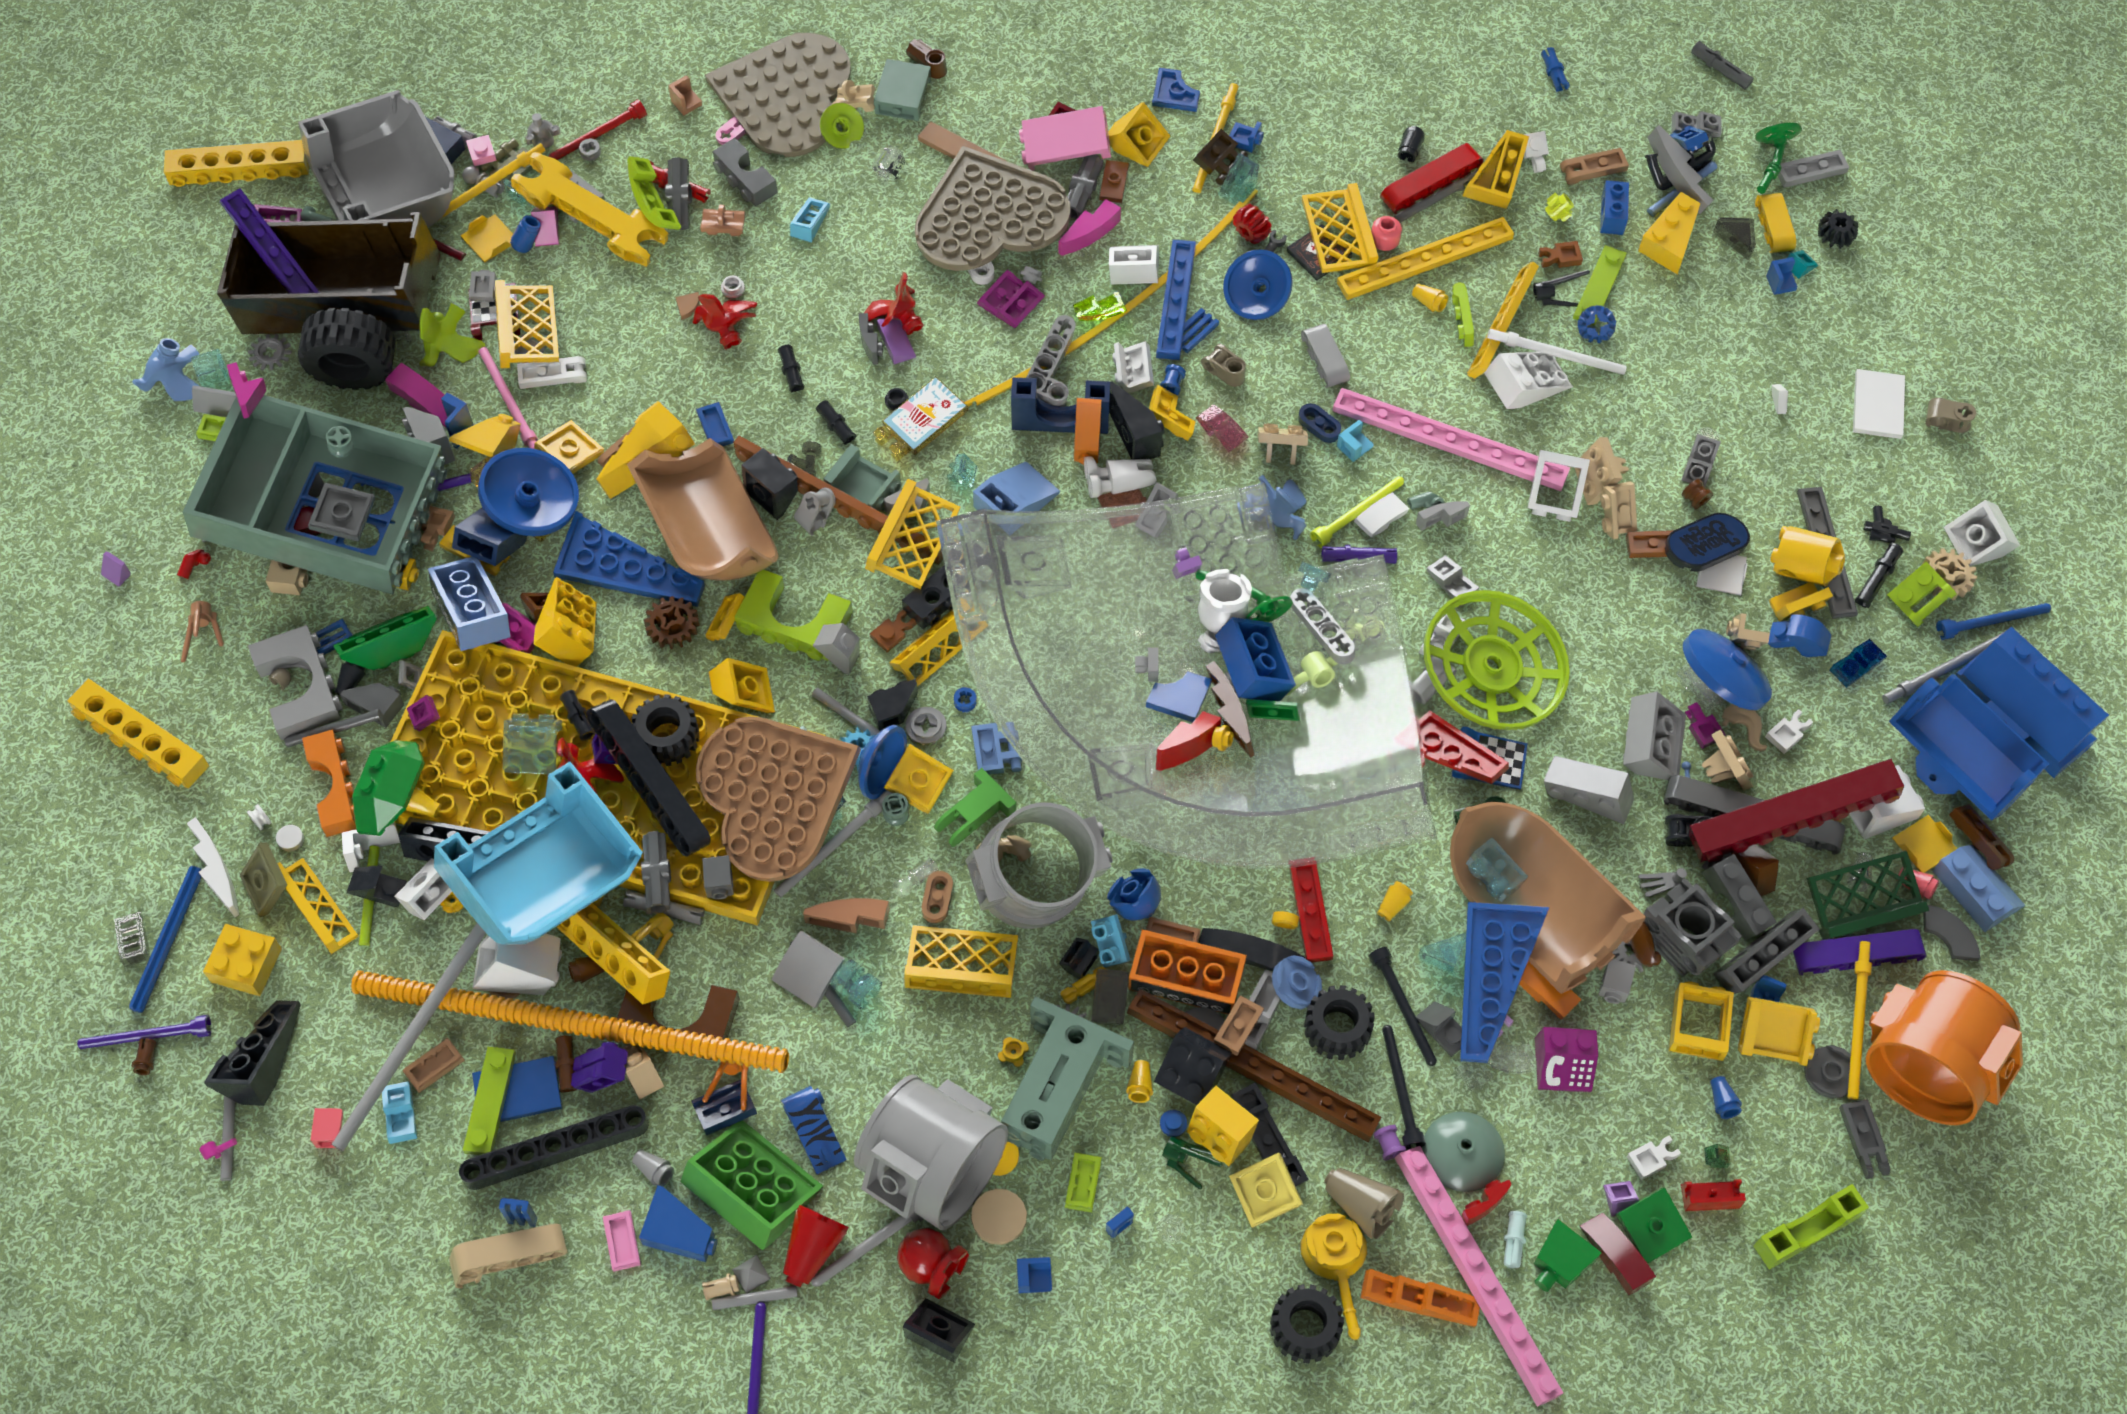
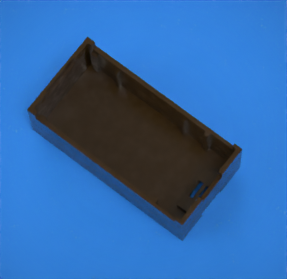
M411 212L410 216L412 219L267 222L319 291V293L288 294L235 224L217 295L241 334L301 333L304 322L312 314H316L321 310L327 311L330 308H335L336 310L347 308L350 311H362L365 315L370 314L375 316L376 320L383 321L391 331H420L422 308L429 309L430 303L427 300L431 280L436 279L441 254L420 212Z

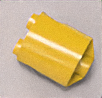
M1783 526L1781 528L1778 549L1774 548L1770 560L1771 563H1775L1773 571L1776 574L1824 587L1833 578L1841 574L1845 564V554L1839 538L1793 526Z

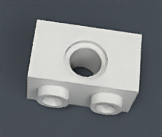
M431 858L394 897L409 913L425 920L452 890L435 870L434 859Z

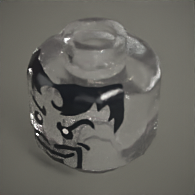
M887 146L878 150L872 162V169L879 180L887 182L889 179H898L905 165L902 151L894 146Z

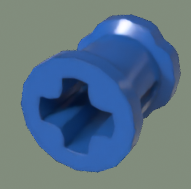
M1175 364L1167 365L1165 369L1166 376L1164 381L1160 383V386L1176 396L1179 395L1181 380L1186 375L1185 369Z

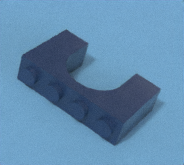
M1012 377V430L1075 433L1076 405L1060 407L1047 404L1037 395V378ZM1086 380L1085 398L1102 400L1101 434H1108L1110 381Z

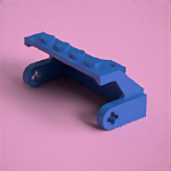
M2013 627L2006 630L1983 652L1956 673V676L2050 764L2045 771L2053 778L2072 764L2097 741V738L2091 732L2109 716L2108 713Z
M1955 674L1950 675L1941 686L1934 678L1927 680L1889 720L1920 751L1916 756V774L1935 794H1955L1960 790L1991 821L2001 816L2050 765Z

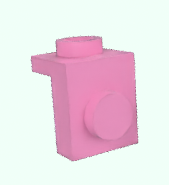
M489 135L466 141L474 167L497 161Z

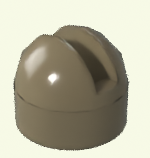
M278 668L268 676L275 686L277 683L280 684L281 687L279 689L282 691L291 682V674L284 668Z

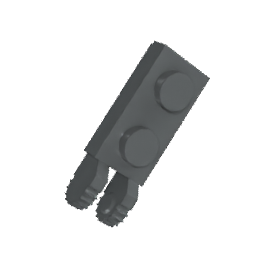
M1868 1099L1842 1104L1839 1109L1865 1178L1870 1179L1874 1176V1170L1869 1157L1875 1155L1881 1174L1883 1176L1889 1175L1890 1166L1885 1153L1886 1148Z

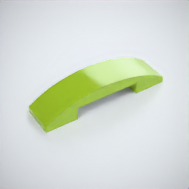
M629 156L627 159L629 180L635 200L642 213L651 223L660 228L680 230L681 225L672 209H665L652 183L657 175L649 159Z

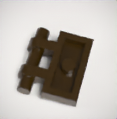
M1220 129L1195 156L1193 161L1209 175L1216 170L1219 173L1216 183L1222 186L1233 178L1234 172L1237 169L1240 170L1245 165L1248 154L1245 151H1241L1238 154L1234 150L1238 143ZM1225 158L1230 161L1228 166L1223 162Z

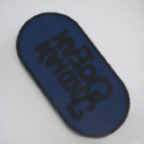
M1713 513L1672 531L1665 542V554L1677 567L1682 569L1686 567L1690 568V571L1699 572L1742 553L1750 541V533L1744 523L1736 517L1726 513Z

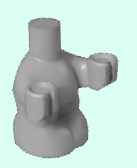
M538 113L533 114V122L529 126L525 137L527 145L533 144L535 147L541 143L544 148L552 146L554 143L553 136L561 134L559 126L543 120Z

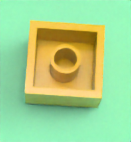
M225 924L203 972L211 983L261 996L282 948L275 937Z
M1215 1086L1195 1107L1187 1133L1194 1142L1202 1144L1210 1150L1216 1160L1230 1166L1250 1144L1259 1120Z

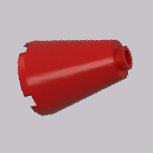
M799 1205L795 1213L783 1274L788 1275L785 1281L800 1288L803 1283L809 1285L845 1237L849 1227Z

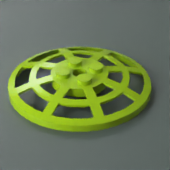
M1470 591L1446 602L1437 611L1428 625L1423 645L1424 662L1428 675L1443 700L1466 719L1492 729H1524L1546 719L1564 698L1570 674L1569 659L1565 645L1551 622L1526 601L1500 591ZM1471 602H1491L1489 617H1473L1463 622L1455 608ZM1501 605L1508 606L1522 613L1536 626L1525 634L1515 625L1499 619ZM1447 614L1454 628L1447 636L1443 649L1431 645L1430 642L1435 627ZM1476 625H1488L1487 635L1476 639L1473 638L1467 628ZM1498 627L1508 631L1518 640L1511 644L1497 636ZM1541 634L1546 636L1554 651L1558 669H1543L1540 654L1533 644V641ZM1457 635H1460L1468 646L1463 655L1450 652L1452 643ZM1526 648L1528 650L1534 668L1523 667L1519 654L1522 649ZM1430 655L1443 661L1445 674L1453 686L1447 691L1440 683L1434 671ZM1487 660H1493L1497 664L1498 669L1491 668ZM1450 662L1462 665L1467 678L1458 683L1453 675ZM1521 677L1534 678L1532 688L1525 696L1515 685ZM1543 678L1558 679L1553 699L1542 710L1532 700L1539 692ZM1474 685L1479 690L1484 691L1486 703L1475 699L1466 690ZM1508 692L1517 701L1510 705L1498 706L1496 694ZM1460 695L1470 704L1486 710L1488 720L1469 712L1459 705L1454 698ZM1524 707L1535 716L1525 722L1508 724L1499 723L1497 713L1513 712Z

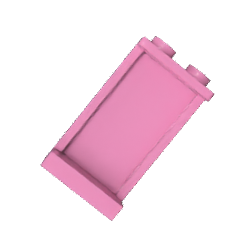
M1103 106L1022 121V129L1019 130L1020 141L1025 145V150L1022 151V160L1024 165L1027 164L1032 171L1035 170V165L1101 154L1102 159L1111 158L1107 118Z

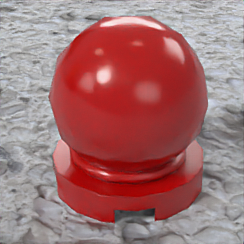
M931 1228L917 1229L907 1233L899 1244L897 1252L900 1270L907 1279L921 1285L929 1284L928 1293L939 1300L950 1290L951 1287L947 1283L956 1272L960 1275L969 1259L968 1251L958 1245L951 1249L949 1240L941 1232Z

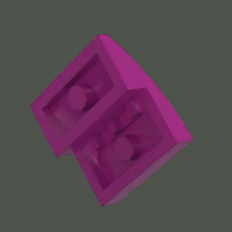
M1007 269L982 295L977 304L1016 329L1045 295L1028 280L1023 283Z

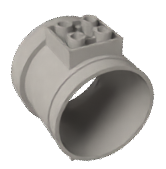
M1046 802L1024 806L1012 813L1008 818L1002 820L991 829L979 848L973 850L965 860L981 911L988 909L1002 922L1023 929L1042 928L1060 921L1078 905L1093 878L1102 876L1111 867L1110 863L1113 862L1112 854L1108 847L1105 848L1102 839L1104 837V829L1101 822H1097L1095 816L1082 819L1076 812L1065 806ZM1035 822L1048 825L1064 835L1077 854L1080 868L1079 881L1072 897L1055 903H1040L1029 900L1013 890L1002 875L998 862V844L1002 832L1017 824Z
M909 1075L899 1081L882 1099L860 1136L855 1150L854 1165L860 1171L865 1172L861 1189L906 1219L915 1212L940 1230H946L967 1213L985 1189L1004 1152L1008 1138V1128L990 1116L993 1107L947 1079L942 1085L935 1088L931 1084L923 1082L918 1076Z

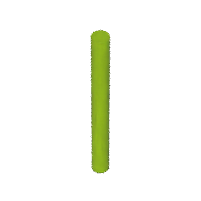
M369 846L367 867L378 866L379 846ZM365 898L363 900L360 928V946H370L374 901Z

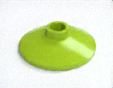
M835 103L827 107L822 113L820 130L822 136L830 145L835 148L846 149L850 148L852 141L862 138L864 123L860 113L853 106L846 103ZM836 124L842 126V131L837 130Z

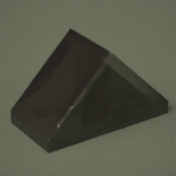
M1720 217L1716 222L1713 233L1749 260L1756 246L1754 219Z

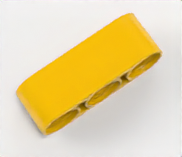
M1782 193L1757 195L1755 207L1759 209V220L1761 225H1764L1766 231L1764 236L1767 244H1770L1771 247L1769 252L1794 251L1796 248V235Z

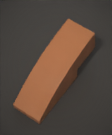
M851 898L817 904L804 909L803 915L807 924L857 933L859 924L885 929L890 908L889 901Z

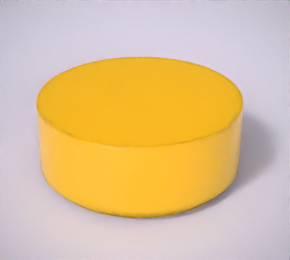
M1284 911L1273 913L1272 924L1274 926L1291 930L1298 927L1299 916Z

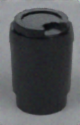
M1411 126L1405 129L1398 149V158L1405 161L1407 158L1408 162H1414L1425 139V134L1421 128Z

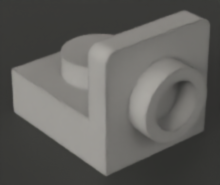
M489 270L471 271L470 301L494 302L495 280H498L495 272Z

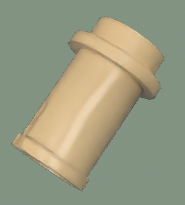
M728 1273L724 1278L702 1282L706 1301L727 1294L734 1296L735 1292L740 1291L736 1274L731 1275Z

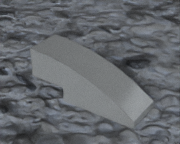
M1268 970L1264 971L1249 999L1264 1008L1263 1014L1245 1042L1247 1046L1255 1050L1258 1049L1281 1002L1272 984V972Z

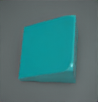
M1803 250L1792 252L1787 257L1794 258L1795 264L1791 272L1798 279L1818 266Z

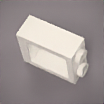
M1540 450L1527 507L1532 509V514L1546 517L1547 512L1557 514L1556 519L1568 522L1571 521V517L1577 518L1590 460ZM1545 462L1580 469L1572 510L1536 503Z

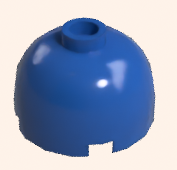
M1144 868L1134 869L1130 871L1132 876L1126 879L1120 877L1111 886L1107 894V898L1110 901L1109 904L1121 918L1130 921L1151 917L1161 901V887L1150 870Z

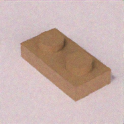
M1240 995L1214 1038V1043L1238 1056L1263 1014L1264 1008Z

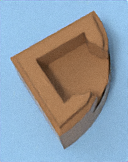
M699 292L675 297L681 320L690 317L696 307L699 306Z

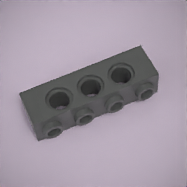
M1804 908L1792 911L1713 974L1726 991L1734 992V994L1743 992L1820 929Z

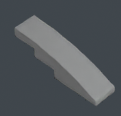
M1658 125L1647 137L1654 154L1658 153L1657 160L1676 190L1701 203L1698 213L1701 214L1713 202V199L1698 185L1703 178L1687 163L1692 156Z

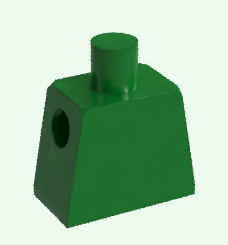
M1557 1219L1534 1262V1265L1542 1270L1534 1282L1545 1292H1548L1555 1282L1566 1289L1597 1261L1602 1252Z

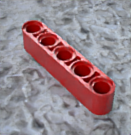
M1465 143L1391 183L1381 192L1380 198L1394 214H1398L1397 211L1409 208L1416 204L1415 201L1421 198L1425 199L1434 194L1433 191L1445 188L1452 184L1451 181L1465 177L1475 168L1479 169L1484 159L1469 143Z

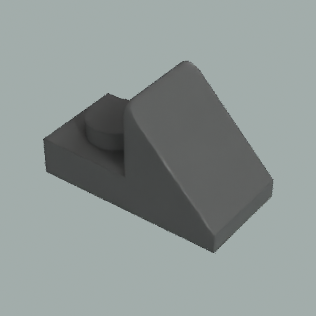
M1434 1001L1420 1012L1416 1018L1422 1027L1452 1057L1461 1050L1462 1027L1454 1020L1456 1013L1454 1009Z

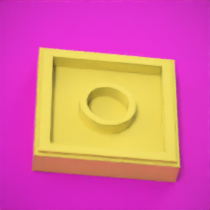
M1281 1153L1272 1155L1229 1176L1252 1228L1303 1205Z

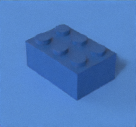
M1231 617L1215 635L1238 698L1280 702L1296 686L1272 623Z

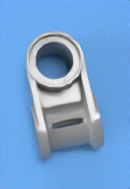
M822 488L816 493L811 491L805 493L799 508L794 514V519L811 536L820 527H825L826 520L835 506V495L832 490Z

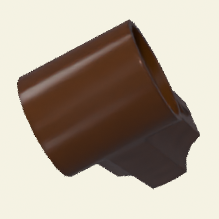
M914 39L909 43L906 49L907 56L918 64L931 66L932 78L939 79L947 74L946 58L943 51L932 49L920 39Z

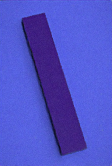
M241 188L220 199L219 203L288 294L319 293Z

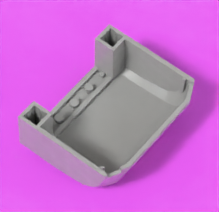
M399 90L298 122L308 164L337 221L412 219L410 216L411 212H420L427 227H430L445 214L453 195L454 169L419 104L413 99L408 100L402 96Z

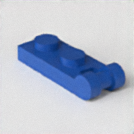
M1691 126L1683 128L1682 132L1678 134H1670L1684 149H1690V151L1701 148L1703 142L1709 140L1706 131Z

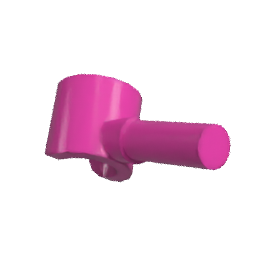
M233 1138L216 1146L214 1141L203 1144L199 1150L205 1160L213 1156L218 1159L224 1150L236 1145L237 1140Z

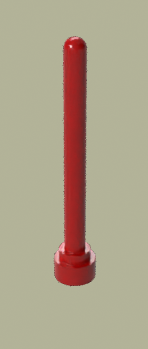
M639 99L633 101L627 107V111L550 153L548 157L559 160L577 150L580 143L585 139H596L632 118L633 120L637 118L640 120L647 116L645 107Z

